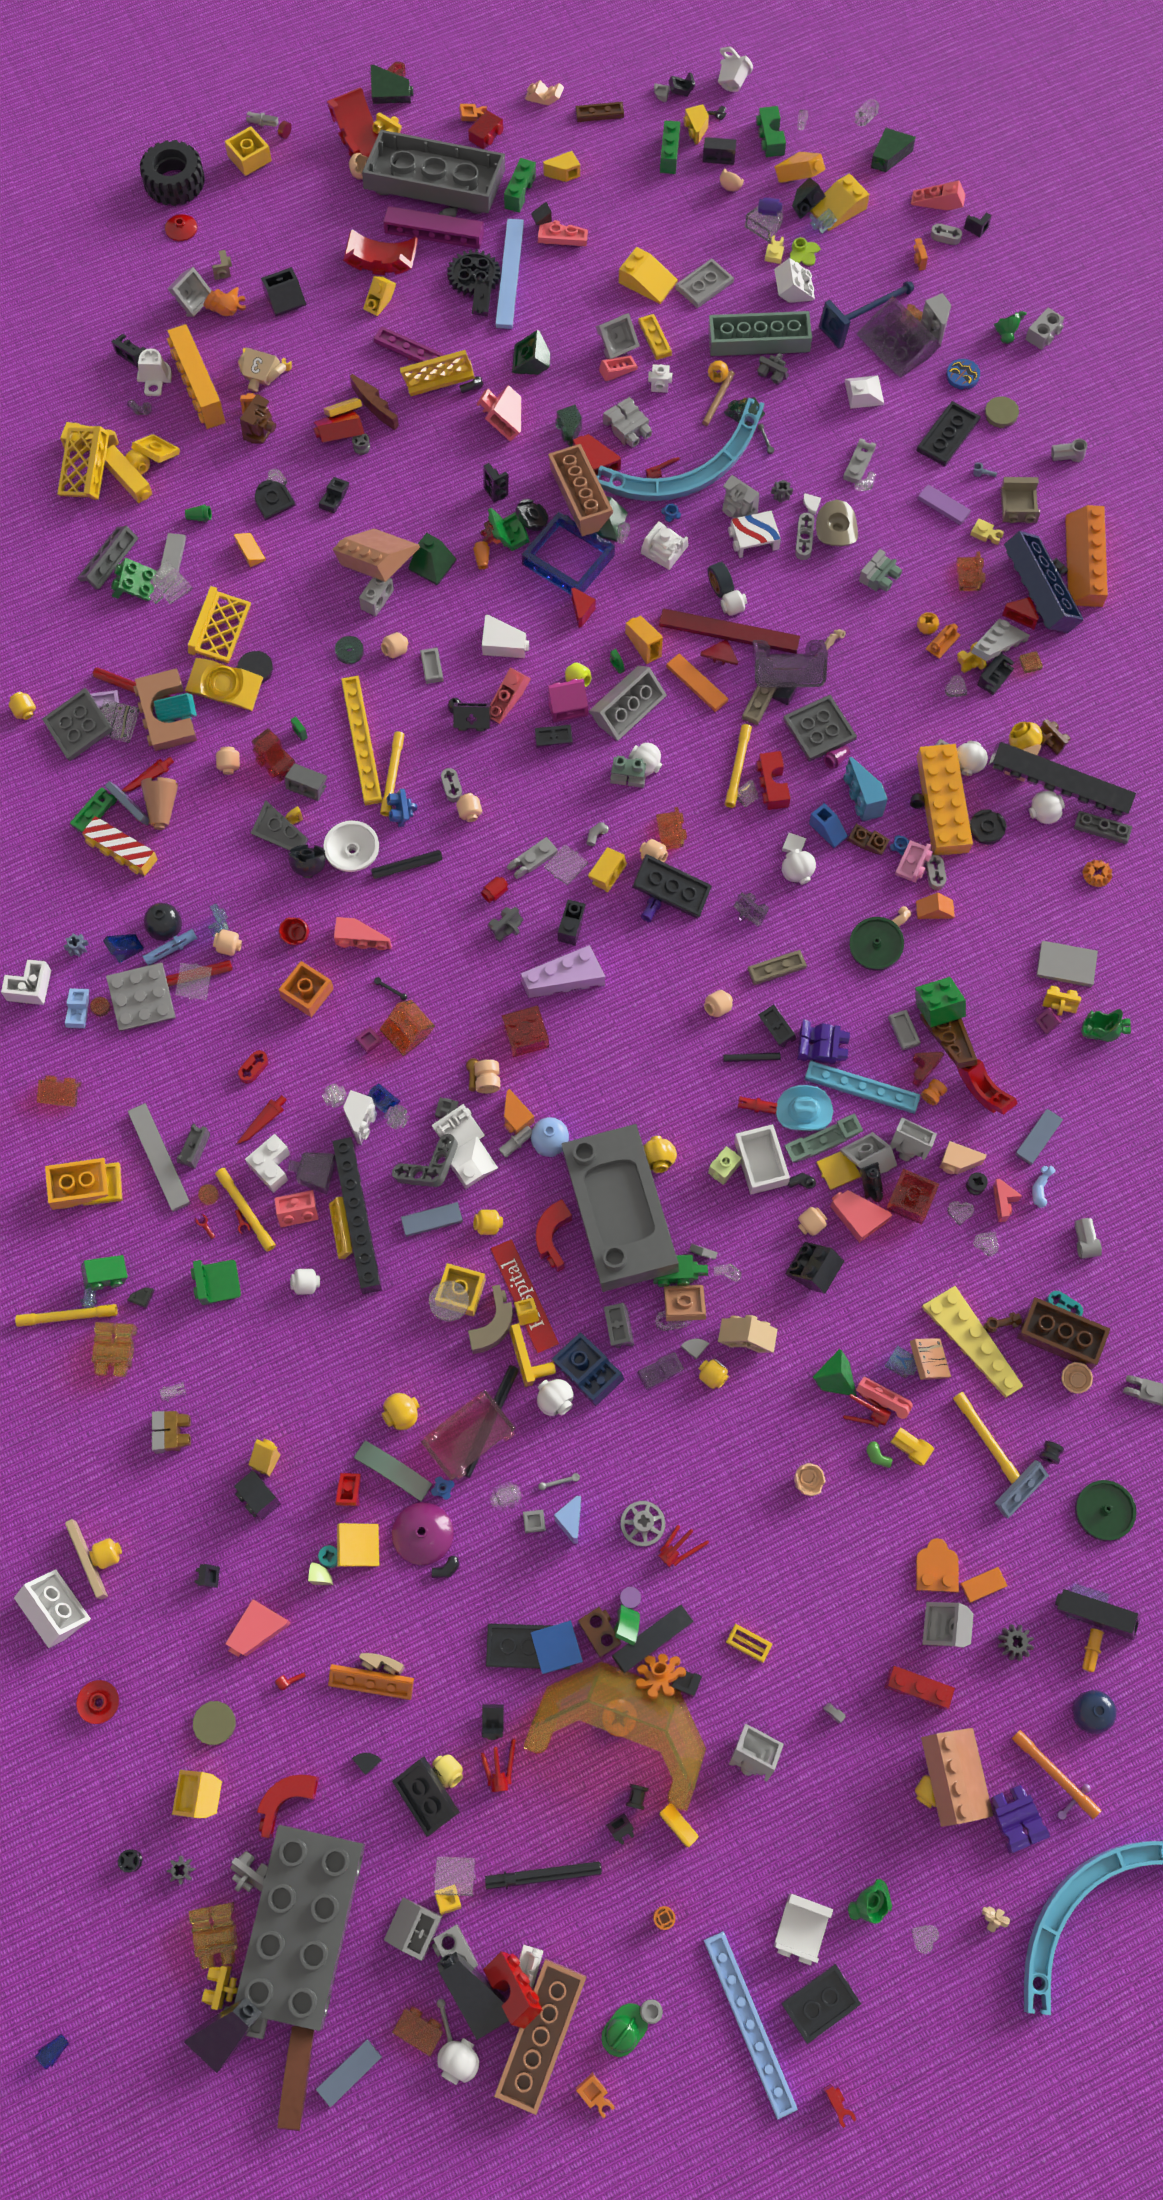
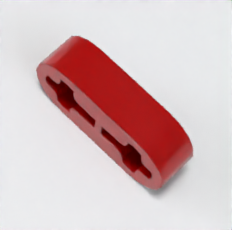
M257 1050L253 1052L239 1068L238 1075L243 1083H252L267 1067L269 1060L264 1051ZM262 1057L263 1062H257L256 1058ZM250 1071V1073H251V1076H250V1077H249V1076H244V1074H243L244 1072H247V1073H248V1072Z

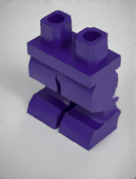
M803 1019L800 1026L797 1060H811L813 1062L819 1061L829 1064H835L836 1061H846L848 1049L839 1048V1043L848 1044L850 1032L840 1030L841 1026L825 1023L811 1027V1022Z
M1021 1785L1009 1789L1014 1800L1011 1803L1007 1804L1003 1793L991 1797L994 1807L992 1812L999 1830L1009 1840L1006 1844L1009 1854L1051 1837L1047 1827L1042 1823V1818L1031 1795H1027ZM1023 1828H1026V1830L1028 1831L1027 1835L1024 1834L1022 1830Z

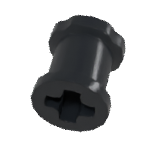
M630 1784L631 1791L626 1806L644 1810L645 1793L648 1792L649 1788Z

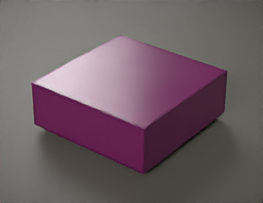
M1051 1007L1047 1008L1035 1019L1045 1034H1049L1062 1023Z
M371 1027L355 1038L367 1054L382 1043V1040Z

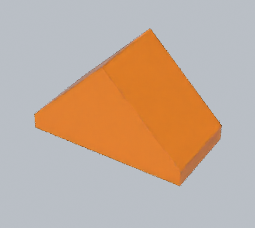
M935 893L916 901L917 919H953L955 917L953 900L940 893Z

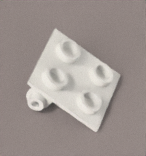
M464 1104L431 1125L440 1138L445 1134L453 1135L458 1142L457 1149L475 1137L481 1139L485 1136L471 1116V1111Z

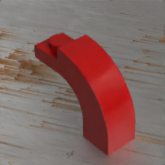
M977 1059V1065L958 1069L966 1087L990 1112L994 1113L997 1111L1004 1115L1018 1104L1015 1097L1004 1092L994 1084L986 1072L983 1061Z
M562 1199L545 1210L536 1228L538 1254L541 1260L548 1256L546 1259L550 1267H555L557 1272L565 1269V1265L554 1247L552 1239L560 1227L572 1221V1214Z
M303 1774L292 1775L281 1779L271 1786L263 1796L257 1813L265 1814V1818H261L259 1832H262L261 1837L273 1838L278 1811L287 1800L294 1797L315 1799L319 1777Z

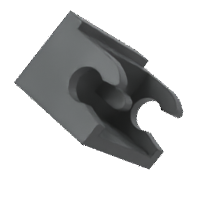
M294 763L285 776L286 789L319 801L326 788L324 783L327 780V776Z
M195 1124L191 1125V1131L180 1155L177 1157V1163L196 1168L210 1137L206 1127L202 1126L200 1129Z
M624 1303L604 1307L611 1346L615 1348H621L622 1345L634 1346L627 1306Z

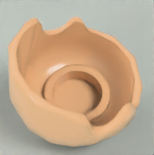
M361 153L353 154L349 161L350 172L358 180L363 179L362 171L368 157Z
M726 169L722 171L720 183L724 189L734 192L743 185L744 179L741 180L735 173L727 172Z
M1078 1362L1068 1364L1061 1376L1062 1383L1066 1389L1075 1394L1086 1392L1091 1387L1093 1381L1091 1370L1087 1365Z
M807 1463L796 1470L794 1482L796 1488L802 1494L814 1496L821 1493V1489L825 1484L823 1470L818 1465Z

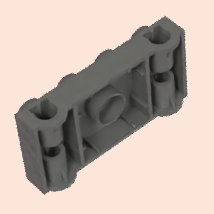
M278 1825L235 2003L246 1997L262 2012L259 2016L261 2018L317 2031L323 2029L356 1883L363 1861L364 1843Z

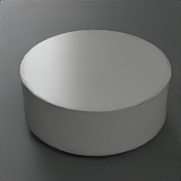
M650 1999L642 2003L640 2016L643 2021L654 2024L661 2019L663 2010L659 2002Z

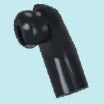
M800 1173L790 1178L788 1186L792 1188L801 1185L812 1189L816 1186V1181L812 1176Z
M450 1556L443 1567H432V1578L451 1577L459 1568L458 1557Z

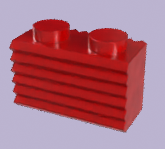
M486 110L469 128V141L485 149L493 143L497 135L502 134L504 129L503 119Z

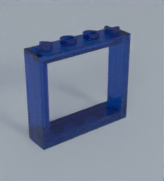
M558 511L522 553V565L570 595L571 588H576L584 593L615 556V546L610 541L601 538L596 532L582 536L575 521L568 515ZM559 526L603 552L578 582L535 556Z

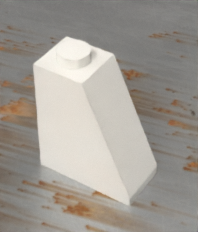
M485 615L482 640L483 655L525 658V651H529V640H526V633L490 615Z

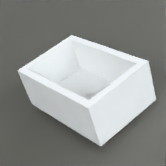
M773 1124L735 1135V1146L738 1155L742 1158L741 1165L750 1194L788 1185L790 1176Z

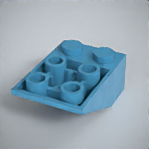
M849 757L844 774V782L846 785H849L850 798L855 801L857 816H860L862 822L882 817L888 800L882 783L853 757Z

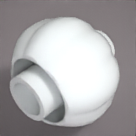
M967 741V743L957 748L961 774L972 776V773H977L984 769L988 762V755L979 742Z
M642 743L640 747L635 746L628 757L633 760L635 758L642 759L643 763H646V776L653 772L658 773L662 766L660 763V750L652 743Z
M1041 791L1032 799V806L1029 808L1030 816L1032 819L1036 818L1040 823H1055L1062 816V809L1065 808L1064 801L1060 795H1056L1053 791Z
M799 849L786 854V859L782 863L783 876L788 881L800 882L801 885L811 881L810 877L816 869L814 857L806 851L800 852Z
M555 1379L548 1382L544 1380L538 1386L540 1391L537 1396V1404L544 1414L549 1416L560 1414L562 1416L570 1410L573 1405L571 1403L573 1391L566 1381Z
M462 2038L461 2042L450 2041L443 2045L437 2058L438 2067L444 2070L441 2076L457 2085L459 2080L464 2083L472 2080L479 2069V2058L473 2050L474 2044Z

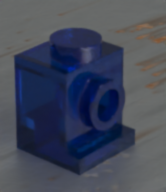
M380 1083L373 1086L368 1094L369 1097H372L374 1105L387 1115H390L401 1102Z

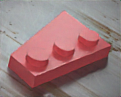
M557 220L539 226L538 243L587 246V229L573 225L564 226Z

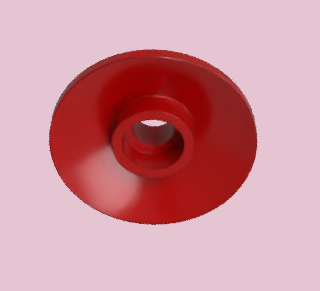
M178 214L166 222L165 232L174 241H186L196 234L197 223L189 215Z
M95 1680L89 1682L78 1694L76 1701L77 1711L81 1718L88 1723H105L118 1710L119 1694L116 1688L107 1681ZM101 1698L103 1704L98 1707L96 1701Z

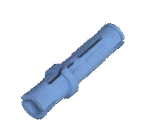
M190 929L178 937L174 936L173 940L143 955L147 965L150 966L174 951L184 949L183 946L197 940L198 938L194 931Z

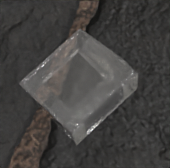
M749 780L738 789L737 800L744 807L749 806L758 798V793L752 780Z

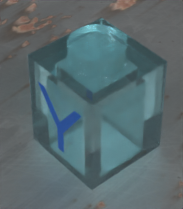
M898 1345L885 1365L886 1368L905 1379L909 1374L913 1376L917 1370L913 1354Z

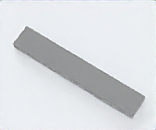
M146 1103L129 1110V1116L172 1212L191 1204Z

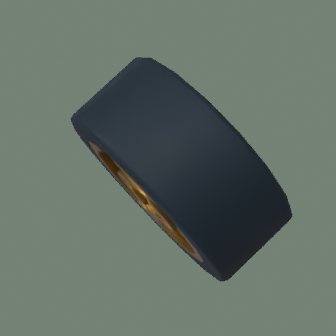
M718 562L708 567L707 572L710 584L719 598H722L726 593L734 591L731 574L723 562Z

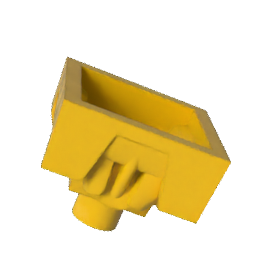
M180 1770L172 1815L207 1818L216 1814L222 1781L213 1774Z

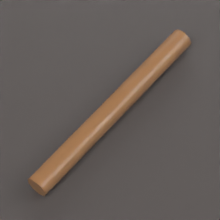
M730 370L728 377L723 381L702 422L703 425H709L735 375L733 371Z

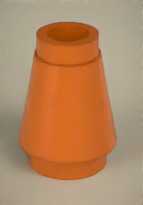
M476 542L473 552L478 569H487L490 547L487 542Z

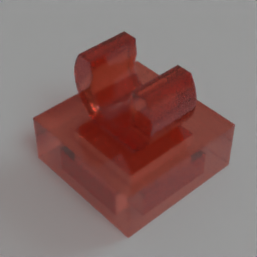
M488 520L483 523L485 529L480 532L482 536H486L482 541L488 544L492 541L499 544L501 541L494 537L492 530H494L493 525Z

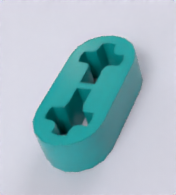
M1053 1291L1048 1295L1046 1302L1055 1305L1052 1298L1057 1296L1060 1303H1057L1056 1306L1070 1312V1309L1074 1307L1077 1309V1315L1082 1316V1305L1060 1291Z

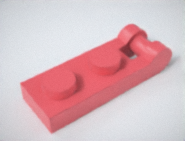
M863 1377L856 1389L863 1397L871 1398L882 1407L895 1411L901 1419L907 1418L913 1407L910 1400L866 1377Z

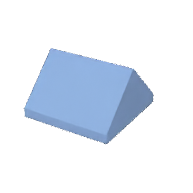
M576 1496L554 1515L555 1522L574 1544L578 1543L581 1496Z

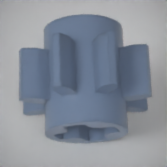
M72 933V936L65 938L67 944L64 945V948L71 957L73 955L80 957L84 952L87 953L85 946L89 944L87 940H84L82 934L77 936Z

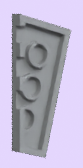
M998 619L973 647L971 653L988 661L1000 655L1002 651L1006 652L1010 647H1016L1020 642H1026L1030 635L1010 625L1008 621Z

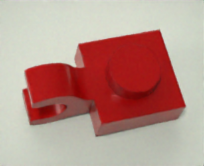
M832 2084L824 2087L823 2089L838 2116L839 2124L843 2128L846 2127L843 2122L845 2115H850L851 2119L856 2121L855 2114L851 2110L844 2108L842 2102L845 2099L839 2087L834 2089Z

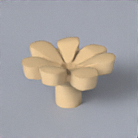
M984 1907L982 1914L989 1921L987 1929L990 1932H995L999 1926L1007 1927L1009 1925L1010 1919L1003 1916L1005 1913L1003 1910L997 1909L995 1912L992 1907Z

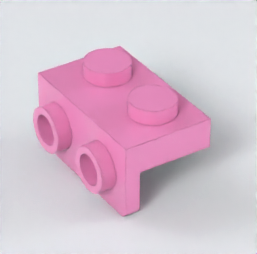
M910 840L895 875L916 883L918 877L922 878L925 867L923 866L925 862H929L932 856L931 845L927 843L924 846Z

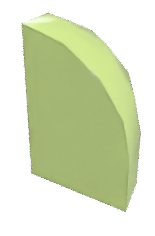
M312 1562L308 1581L312 1585H333L332 1576L329 1571L321 1564Z

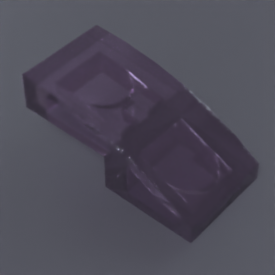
M673 1352L658 1359L655 1363L638 1370L637 1374L646 1390L680 1373L684 1368L676 1353Z

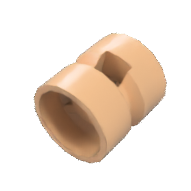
M495 1060L476 1062L474 1064L475 1076L477 1077L475 1081L476 1091L485 1094L499 1091V1062Z

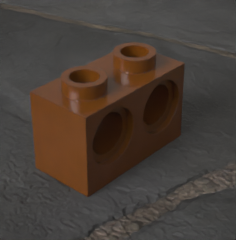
M598 1607L579 1619L578 1623L601 1659L621 1646L622 1643L620 1639L615 1637L614 1629L609 1623L611 1618L605 1609L602 1611ZM593 1617H599L602 1625L598 1628H593L590 1625V1620ZM605 1635L611 1636L613 1639L612 1645L604 1646L601 1643V1638Z

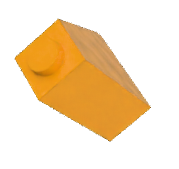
M798 152L774 166L780 183L811 178L826 170L821 153Z
M641 615L628 620L625 623V633L645 663L648 664L662 657V635Z

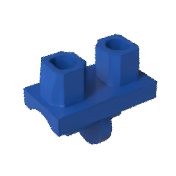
M399 789L397 793H389L386 798L388 805L396 806V810H390L389 820L398 822V827H404V823L409 820V817H413V812L418 809L417 804L411 803V799H406L405 789Z

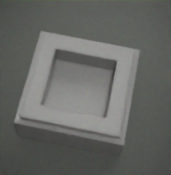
M543 1510L523 1512L525 1534L546 1531Z

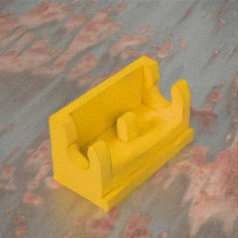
M607 847L588 875L593 880L592 884L605 890V892H609L627 865L625 855Z

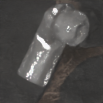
M869 472L866 479L855 483V489L857 491L872 489L876 474Z

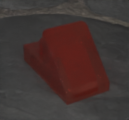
M924 1052L914 1054L912 1060L919 1065L913 1073L915 1077L912 1083L915 1086L919 1087L942 1061L944 1053Z

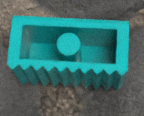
M185 693L154 701L157 720L161 722L172 723L188 718L192 720V717L197 716L192 694Z

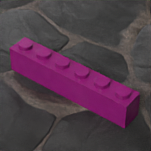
M388 206L383 221L385 234L410 238L417 237L422 240L480 249L484 236L482 221Z

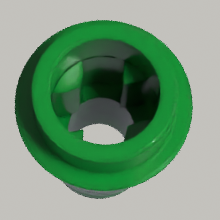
M200 505L185 509L186 520L207 522L212 519V511L210 506Z

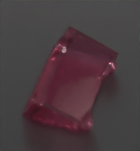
M485 1388L422 1438L421 1443L451 1481L454 1478L459 1480L467 1473L465 1469L498 1441L504 1439L506 1442L514 1436L515 1433L513 1431L516 1428Z

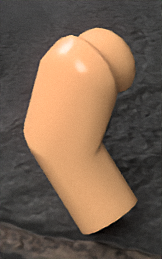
M906 906L901 907L898 910L900 915L892 920L898 927L903 925L911 916V911Z

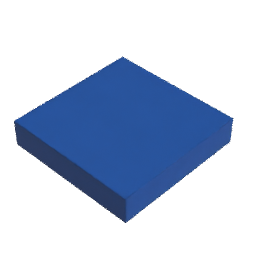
M571 1620L531 1632L542 1675L583 1663Z

